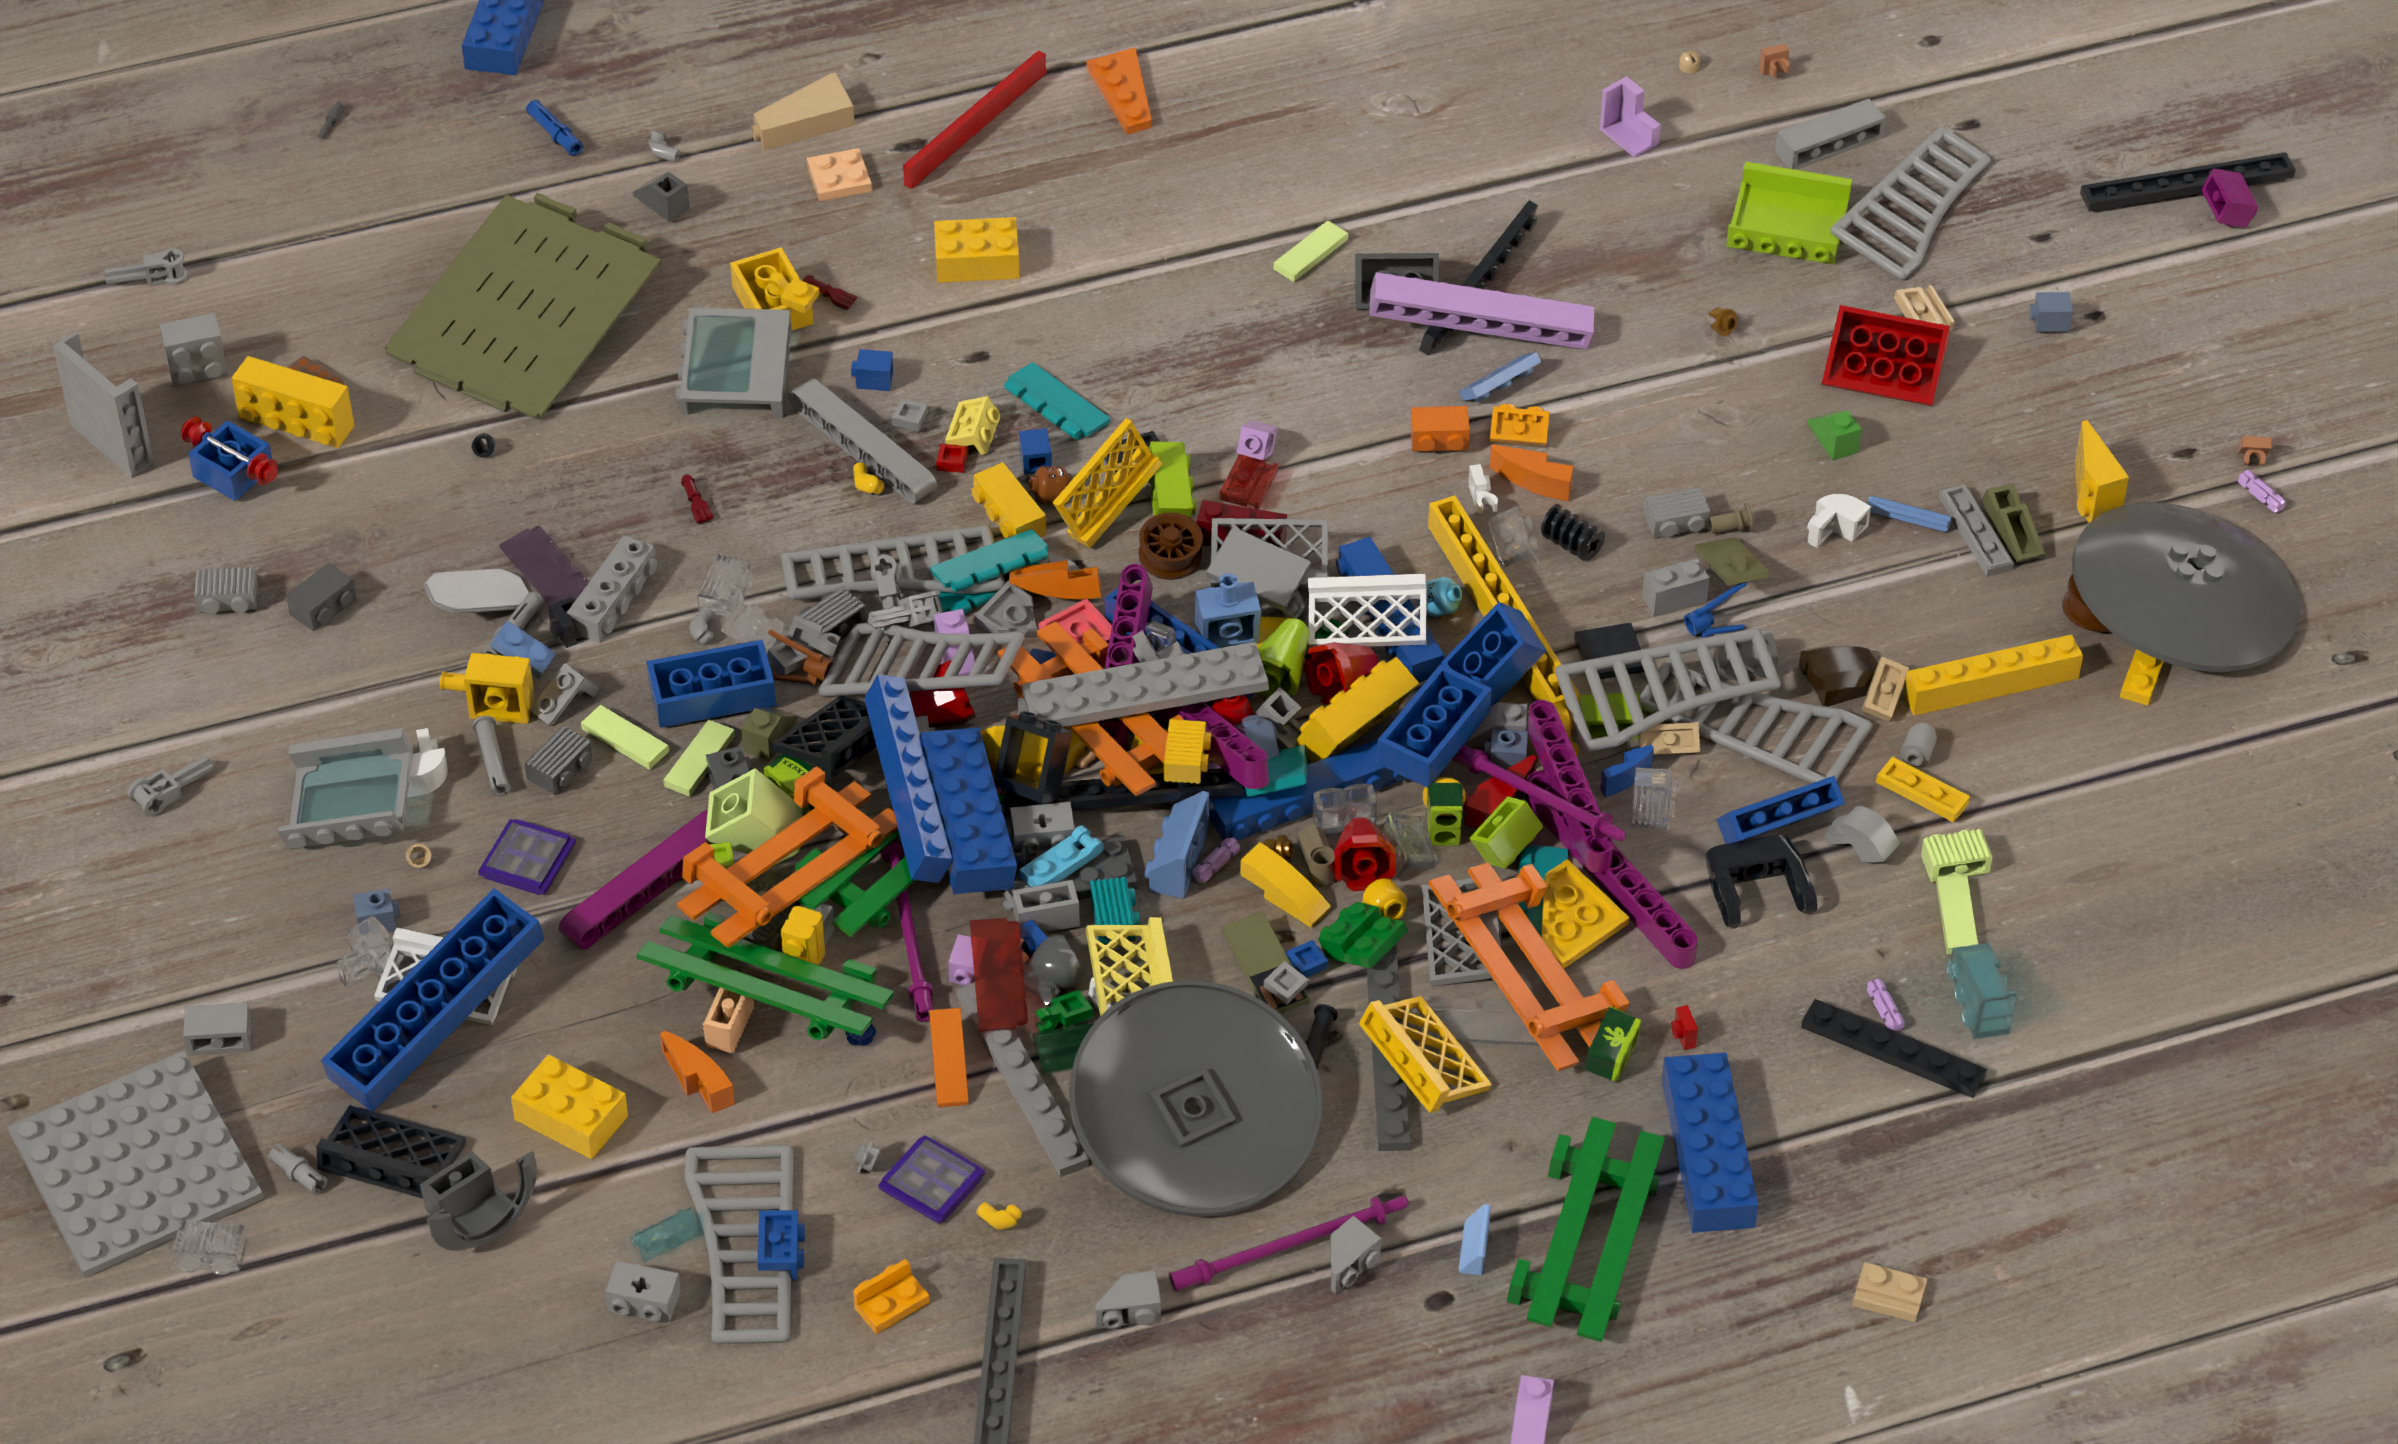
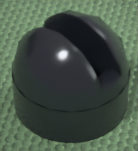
M486 433L477 435L472 442L474 454L482 458L490 456L496 446L494 438ZM483 439L487 441L488 450H484Z

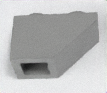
M1354 1216L1331 1234V1291L1334 1294H1337L1344 1287H1350L1356 1281L1358 1275L1367 1268H1373L1381 1258V1237Z
M1156 1271L1124 1274L1095 1305L1096 1329H1115L1120 1326L1148 1325L1153 1322H1161V1300Z

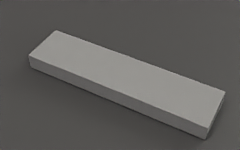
M1963 484L1940 490V501L1985 575L1988 577L2013 570V560L1967 485Z

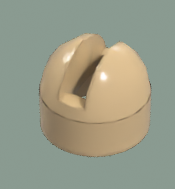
M1693 50L1683 52L1679 58V69L1689 74L1697 72L1700 69L1698 53Z
M412 844L406 850V861L415 868L425 867L430 862L431 852L423 844ZM424 851L425 856L410 859L411 854Z

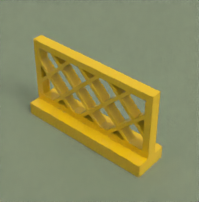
M1127 418L1123 420L1053 501L1054 506L1068 526L1067 533L1069 536L1088 548L1095 544L1163 465L1158 457L1151 454L1131 420ZM1128 432L1126 444H1121L1123 436ZM1124 451L1122 462L1117 463L1119 452ZM1110 453L1108 465H1103L1104 458ZM1106 472L1104 483L1099 484L1101 473ZM1092 475L1090 486L1084 487L1086 479ZM1088 493L1086 505H1081L1083 494ZM1074 496L1072 506L1066 508V502Z
M1422 996L1383 1005L1380 1000L1369 1003L1358 1024L1429 1113L1439 1111L1443 1103L1489 1091L1492 1083ZM1417 1008L1424 1018L1410 1013L1409 1009ZM1393 1016L1402 1019L1401 1024L1397 1023ZM1407 1022L1422 1027L1421 1032L1407 1027ZM1427 1030L1437 1033L1442 1040L1427 1035ZM1410 1038L1419 1041V1046L1415 1045ZM1425 1044L1439 1049V1054L1424 1049ZM1445 1052L1456 1056L1459 1062L1444 1057ZM1429 1061L1436 1063L1437 1068H1434ZM1442 1067L1457 1071V1077L1442 1071ZM1463 1074L1472 1077L1477 1083L1474 1084L1462 1079ZM1446 1083L1455 1086V1089L1451 1090Z

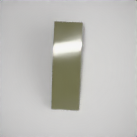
M2014 483L1987 489L1982 498L1983 504L1997 534L2016 562L2044 557L2045 551L2026 503L2021 504Z

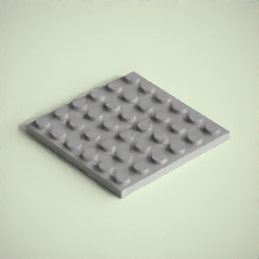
M185 1050L7 1126L15 1146L84 1278L263 1200V1193Z

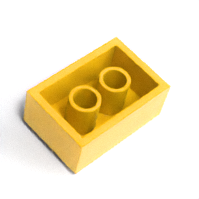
M1016 217L934 221L937 283L1020 279Z
M782 247L730 263L732 287L744 309L790 310L792 331L814 324L812 305L804 314L781 304V296L768 292V288L771 286L768 278L773 272L782 275L789 283L794 278L800 280ZM750 319L755 327V320Z
M549 1054L511 1096L515 1121L590 1159L594 1158L628 1117L626 1093Z

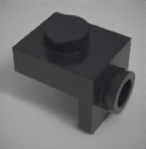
M574 596L548 606L550 631L556 640L560 639L566 648L577 644L574 623L567 615L568 610L576 601Z

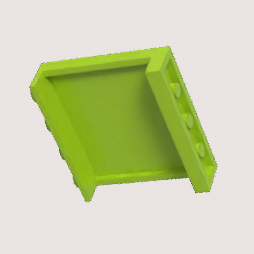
M1745 161L1742 183L1732 222L1728 226L1726 247L1834 265L1840 240L1831 234L1830 229L1847 213L1852 179Z

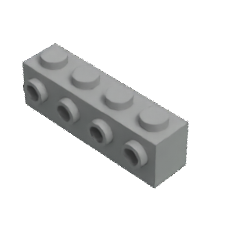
M627 536L621 538L567 612V615L574 623L576 635L601 643L606 634L612 632L617 619L621 614L626 613L630 601L641 592L649 575H653L657 569L658 561L655 557L653 545Z

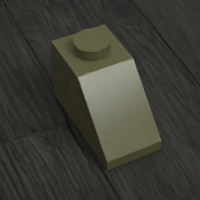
M771 707L754 708L741 728L743 752L770 761L776 753L772 751V742L790 731L797 717Z

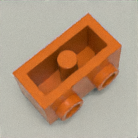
M1468 406L1411 407L1410 433L1412 451L1469 450L1470 427Z

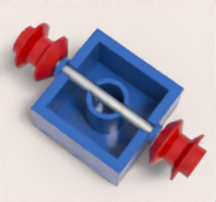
M198 416L186 420L182 425V440L186 443L191 442L192 446L195 447L188 453L193 477L232 500H238L257 482L260 485H266L276 478L278 465L276 460L272 459L270 444L228 420L212 434L211 424L209 422H202Z

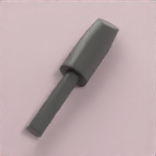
M340 101L328 113L326 117L327 122L318 134L319 138H323L330 125L335 124L341 115L344 106Z

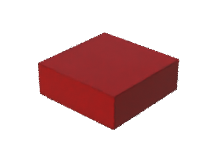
M940 444L936 471L964 473L969 454L968 446Z

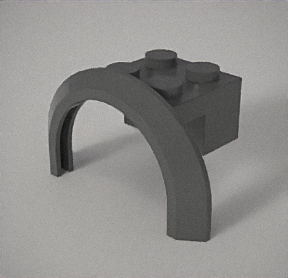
M472 1151L421 1183L420 1187L425 1209L431 1215L427 1218L433 1240L444 1249L462 1251L487 1244L504 1234L520 1217L534 1190L537 1179L534 1152L531 1151L516 1161L519 1171V1186L513 1202L494 1185L491 1168Z

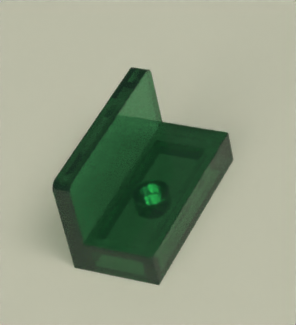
M1089 1022L1032 1033L1033 1045L1038 1051L1041 1071L1049 1073L1073 1068L1080 1044L1094 1023Z

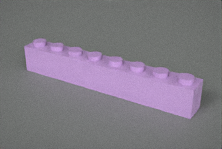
M1377 272L1370 290L1369 316L1585 350L1588 349L1594 333V307Z

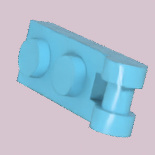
M1078 826L1071 836L1020 869V878L1030 887L1060 882L1100 855L1104 849V843L1098 838H1092L1090 831L1085 826ZM1081 845L1085 847L1082 850L1077 849Z

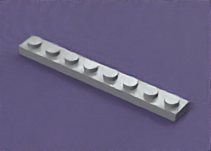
M985 979L956 989L957 999L1058 1175L1063 1177L1089 1167V1158Z

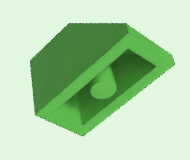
M1849 410L1833 411L1807 420V424L1832 460L1858 453L1861 427Z

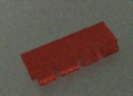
M1007 918L970 920L979 1032L1015 1030L1016 1025L1028 1023L1027 1002L1023 1000L1026 998L1024 974L1020 973L1024 969L1022 947L1018 946L1021 944L1019 922L1007 921Z

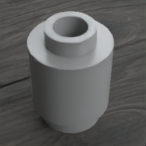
M1917 723L1908 730L1900 752L1902 759L1911 766L1921 767L1929 762L1937 741L1935 729L1929 724Z

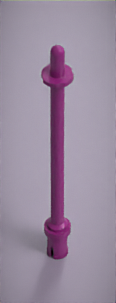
M1463 745L1459 750L1461 754H1456L1452 759L1467 766L1468 770L1474 774H1479L1483 771L1590 826L1592 836L1597 839H1603L1605 836H1610L1617 841L1626 839V832L1613 825V817L1610 814L1603 812L1595 816L1488 761V755L1481 750L1475 751Z
M897 839L881 852V858L890 863L891 869L905 857L902 843L898 842ZM906 888L896 899L913 982L908 988V994L910 999L913 1000L916 1020L927 1022L930 1021L929 1010H934L931 999L933 987L930 983L925 982Z
M1400 1196L1380 1203L1377 1197H1373L1370 1200L1371 1207L1210 1263L1203 1259L1196 1260L1195 1265L1175 1272H1169L1171 1286L1175 1292H1178L1181 1289L1199 1283L1202 1285L1208 1284L1215 1274L1330 1235L1352 1216L1362 1223L1375 1219L1379 1225H1383L1386 1223L1385 1215L1405 1209L1409 1205V1200L1405 1196Z

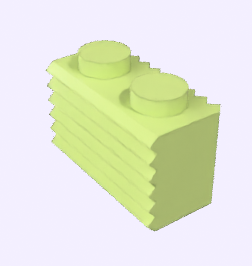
M1980 828L1977 830L1973 829L1972 831L1965 829L1958 833H1949L1948 835L1934 834L1929 838L1923 839L1921 859H1923L1930 882H1936L1937 876H1973L1990 873L1992 855Z

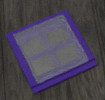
M510 819L478 870V874L484 876L485 879L537 895H545L576 844V839L568 834L518 819Z
M923 1135L882 1178V1181L878 1184V1189L940 1225L978 1185L985 1175V1169L928 1136Z

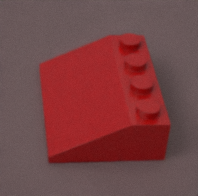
M1839 305L1822 385L1932 406L1950 338V326Z

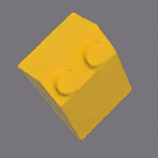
M2084 420L2081 424L2075 457L2078 512L2090 523L2099 515L2124 505L2129 476L2088 420Z

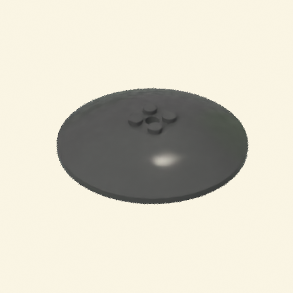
M2151 502L2129 504L2111 509L2096 517L2085 527L2073 552L2072 571L2074 581L2083 601L2094 616L2108 630L2135 649L2173 665L2210 672L2239 671L2253 668L2279 655L2290 643L2299 623L2300 602L2293 580L2278 558L2248 532L2220 517L2198 509L2176 504Z
M1197 980L1165 982L1141 989L1121 999L1102 1014L1087 1032L1076 1054L1070 1077L1069 1101L1072 1121L1079 1141L1092 1163L1106 1179L1131 1198L1152 1208L1176 1215L1192 1217L1227 1215L1243 1211L1272 1197L1284 1188L1305 1164L1314 1146L1321 1122L1322 1089L1319 1074L1314 1060L1298 1032L1283 1016L1262 1000L1239 989L1214 982ZM1194 1102L1200 1106L1201 1112L1195 1115L1189 1114L1185 1110L1184 1105Z

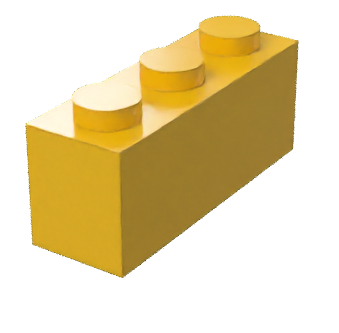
M1003 462L973 475L974 487L971 489L973 498L978 504L981 503L984 506L989 519L999 525L1005 539L1030 529L1040 538L1047 535L1045 513Z

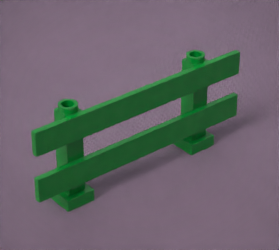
M997 792L1001 805L1004 803L1005 797ZM899 830L885 838L879 846L871 848L797 901L807 908L815 910L829 898L845 910L832 921V925L850 937L866 924L872 928L876 926L883 928L891 915L886 911V906L915 881L911 880L906 857L866 892L849 880L900 836ZM816 848L795 865V872L818 857L822 852Z
M710 911L704 917L703 926L670 915L659 928V933L691 943L692 945L685 953L647 941L636 959L670 970V975L666 982L668 987L675 992L686 991L694 980L697 979L810 1018L807 1033L814 1040L827 1039L835 1028L862 1036L872 1024L873 1018L851 1011L850 1009L853 1005L860 1001L884 1009L894 996V991L875 985L876 968L850 959L843 965L842 973L743 939L727 948L711 935V930L728 918ZM717 953L831 991L832 993L825 1001L717 965L712 963L711 960Z
M1592 1116L1581 1149L1570 1146L1571 1137L1562 1134L1558 1136L1550 1161L1548 1177L1560 1180L1562 1172L1572 1174V1179L1541 1274L1529 1271L1531 1262L1518 1258L1510 1282L1507 1302L1519 1305L1522 1297L1532 1300L1526 1321L1550 1328L1552 1327L1557 1308L1582 1314L1577 1336L1602 1343L1610 1319L1617 1320L1621 1301L1615 1299L1649 1193L1656 1194L1660 1176L1655 1174L1665 1137L1641 1130L1631 1163L1610 1158L1606 1155L1616 1123ZM1600 1182L1621 1188L1622 1191L1590 1289L1566 1282L1597 1183Z

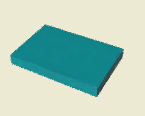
M1305 745L1279 750V756L1268 759L1269 783L1267 786L1258 789L1245 787L1247 796L1251 797L1307 784V752Z

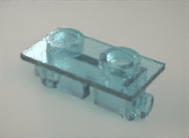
M690 1207L684 1211L679 1209L676 1214L641 1231L636 1230L634 1232L635 1235L631 1236L630 1239L633 1246L639 1248L643 1262H646L701 1233L693 1208Z

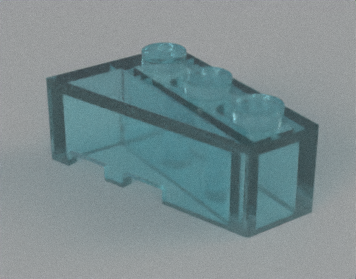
M1990 944L1954 947L1951 960L1947 961L1946 968L1949 979H1954L1955 982L1954 992L1957 1003H1962L1963 1006L1962 1015L1965 1027H1970L1973 1039L2010 1034L2017 995L2014 990L2008 991L2004 985L2008 984V978L2006 974L1999 975L1997 968H2000V963Z

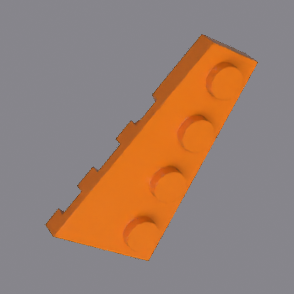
M1136 47L1087 60L1088 72L1126 134L1129 135L1152 128V119Z

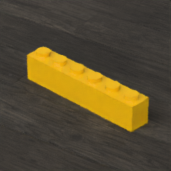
M2071 634L1906 671L1903 696L1913 716L2076 680L2079 679L2083 654Z

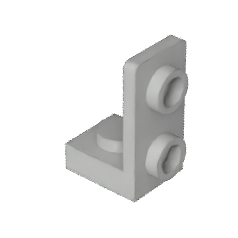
M564 663L530 710L546 724L552 726L576 694L582 695L583 692H586L595 697L601 688L582 672Z

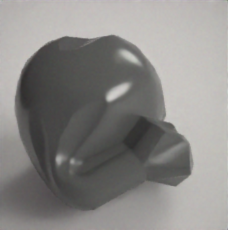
M1054 935L1042 941L1023 970L1020 981L1021 986L1025 990L1039 996L1047 1007H1051V999L1059 996L1060 990H1068L1078 986L1083 981L1085 974L1064 935Z

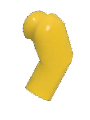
M860 462L853 466L855 487L859 491L876 495L883 492L884 482L876 476L868 474L865 463Z
M984 1202L976 1211L979 1217L997 1230L1014 1227L1017 1225L1016 1221L1022 1216L1020 1209L1013 1204L1008 1205L1005 1210L998 1211L989 1203Z

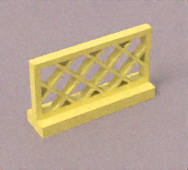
M1149 917L1148 925H1087L1086 936L1100 1016L1108 1010L1107 1005L1112 1000L1118 1002L1125 998L1120 995L1125 989L1132 993L1141 990L1142 988L1134 984L1138 978L1149 983V986L1173 982L1161 917ZM1095 936H1106L1112 941L1104 945L1096 940ZM1128 936H1141L1142 941L1135 945L1125 938ZM1119 944L1129 952L1121 956L1112 949ZM1136 955L1146 963L1138 967L1129 960ZM1107 956L1116 963L1109 968L1099 960ZM1124 967L1133 974L1126 979L1116 971ZM1110 978L1120 985L1113 990L1103 984V982Z

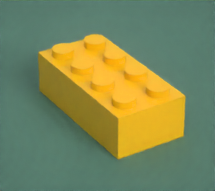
M250 356L246 357L231 378L238 417L245 421L254 422L274 430L277 429L336 448L341 446L355 426L349 390L346 385Z
M1397 657L1388 663L1382 660L1371 670L1369 676L1365 677L1362 675L1351 684V689L1346 693L1342 690L1330 700L1331 704L1326 708L1322 705L1309 716L1310 719L1299 728L1302 733L1295 743L1298 746L1305 745L1307 757L1312 763L1334 756L1396 711L1419 685V682Z

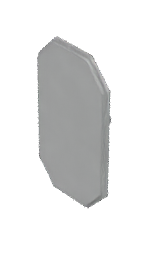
M504 569L434 573L423 584L432 604L452 614L516 610L529 593L520 576Z

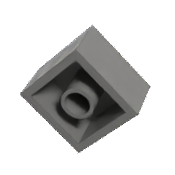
M215 313L159 324L173 387L228 375L221 334Z

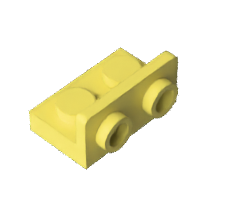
M988 396L958 403L945 439L946 444L961 446L974 444L981 455L988 453L995 430L1000 421L999 410L993 405Z

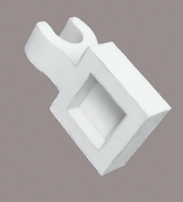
M1481 464L1470 465L1468 486L1476 506V511L1482 514L1483 505H1490L1493 512H1497L1498 498L1494 494L1489 493L1491 491L1489 476L1484 475Z

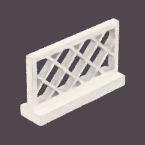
M1425 574L1308 578L1309 648L1331 642L1369 647L1427 645V582ZM1408 599H1420V606L1412 613L1402 606ZM1379 600H1387L1392 604L1383 614L1373 607ZM1350 601H1358L1362 607L1353 615L1343 608ZM1316 602H1328L1333 606L1324 616L1315 610ZM1398 609L1406 618L1396 627L1387 618ZM1338 611L1348 619L1339 628L1328 621ZM1370 611L1377 619L1366 627L1358 619L1365 612ZM1383 622L1392 631L1385 637H1378L1373 631ZM1413 622L1420 628V635L1407 636L1402 630ZM1352 624H1355L1363 631L1356 638H1348L1343 633ZM1323 625L1333 632L1327 639H1315V632Z
M396 928L393 935L394 945L375 992V1000L381 1001L388 994L385 993L387 986L399 979L401 981L444 937ZM400 954L410 956L415 961L414 964L400 971L396 966ZM517 968L487 997L491 1004L488 1014L473 1011L465 1020L493 1026L511 977L514 978Z

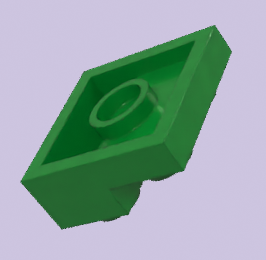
M1355 901L1348 908H1343L1340 911L1338 919L1333 924L1325 926L1321 930L1318 940L1326 958L1371 969L1408 932L1404 921L1383 917L1378 906Z

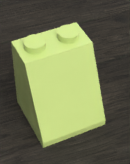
M755 768L709 793L705 838L716 844L731 841L733 850L749 854L800 819L803 808L797 805L793 798ZM798 848L796 851L782 859L780 862L788 858H791L795 854L799 853L800 848Z

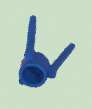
M1747 582L1735 585L1703 607L1684 615L1685 626L1689 633L1693 636L1701 634L1702 638H1706L1714 634L1744 630L1745 626L1743 624L1711 629V625L1714 624L1711 610L1745 587Z

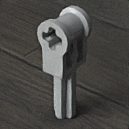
M175 248L167 249L162 253L143 255L144 264L104 270L107 284L147 278L148 287L162 284L179 285L185 282L188 276L186 269L183 267L184 254Z
M887 554L876 556L871 563V572L877 579L883 608L899 606V600L902 599L899 579L901 577L900 566ZM889 565L890 569H888L887 571L888 574L883 575L882 572L885 570L884 566ZM904 622L894 625L904 627ZM888 635L889 640H892L894 636Z
M940 590L909 596L899 600V606L872 611L869 613L868 624L872 628L877 629L905 622L906 628L934 623V614L943 613L938 597L941 595Z
M202 757L170 775L164 769H161L148 777L135 780L130 785L127 795L132 801L138 802L142 806V811L145 815L155 816L166 806L182 798L181 788L211 772L213 765L208 757Z

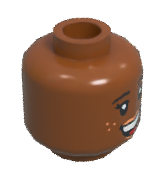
M1041 466L1036 470L1035 475L1030 477V493H1034L1040 503H1053L1072 481V475L1067 473L1066 469L1062 466Z

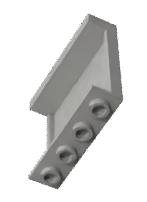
M77 332L54 344L53 350L70 425L131 478L154 465L155 462L138 383L130 378L116 387L84 360Z

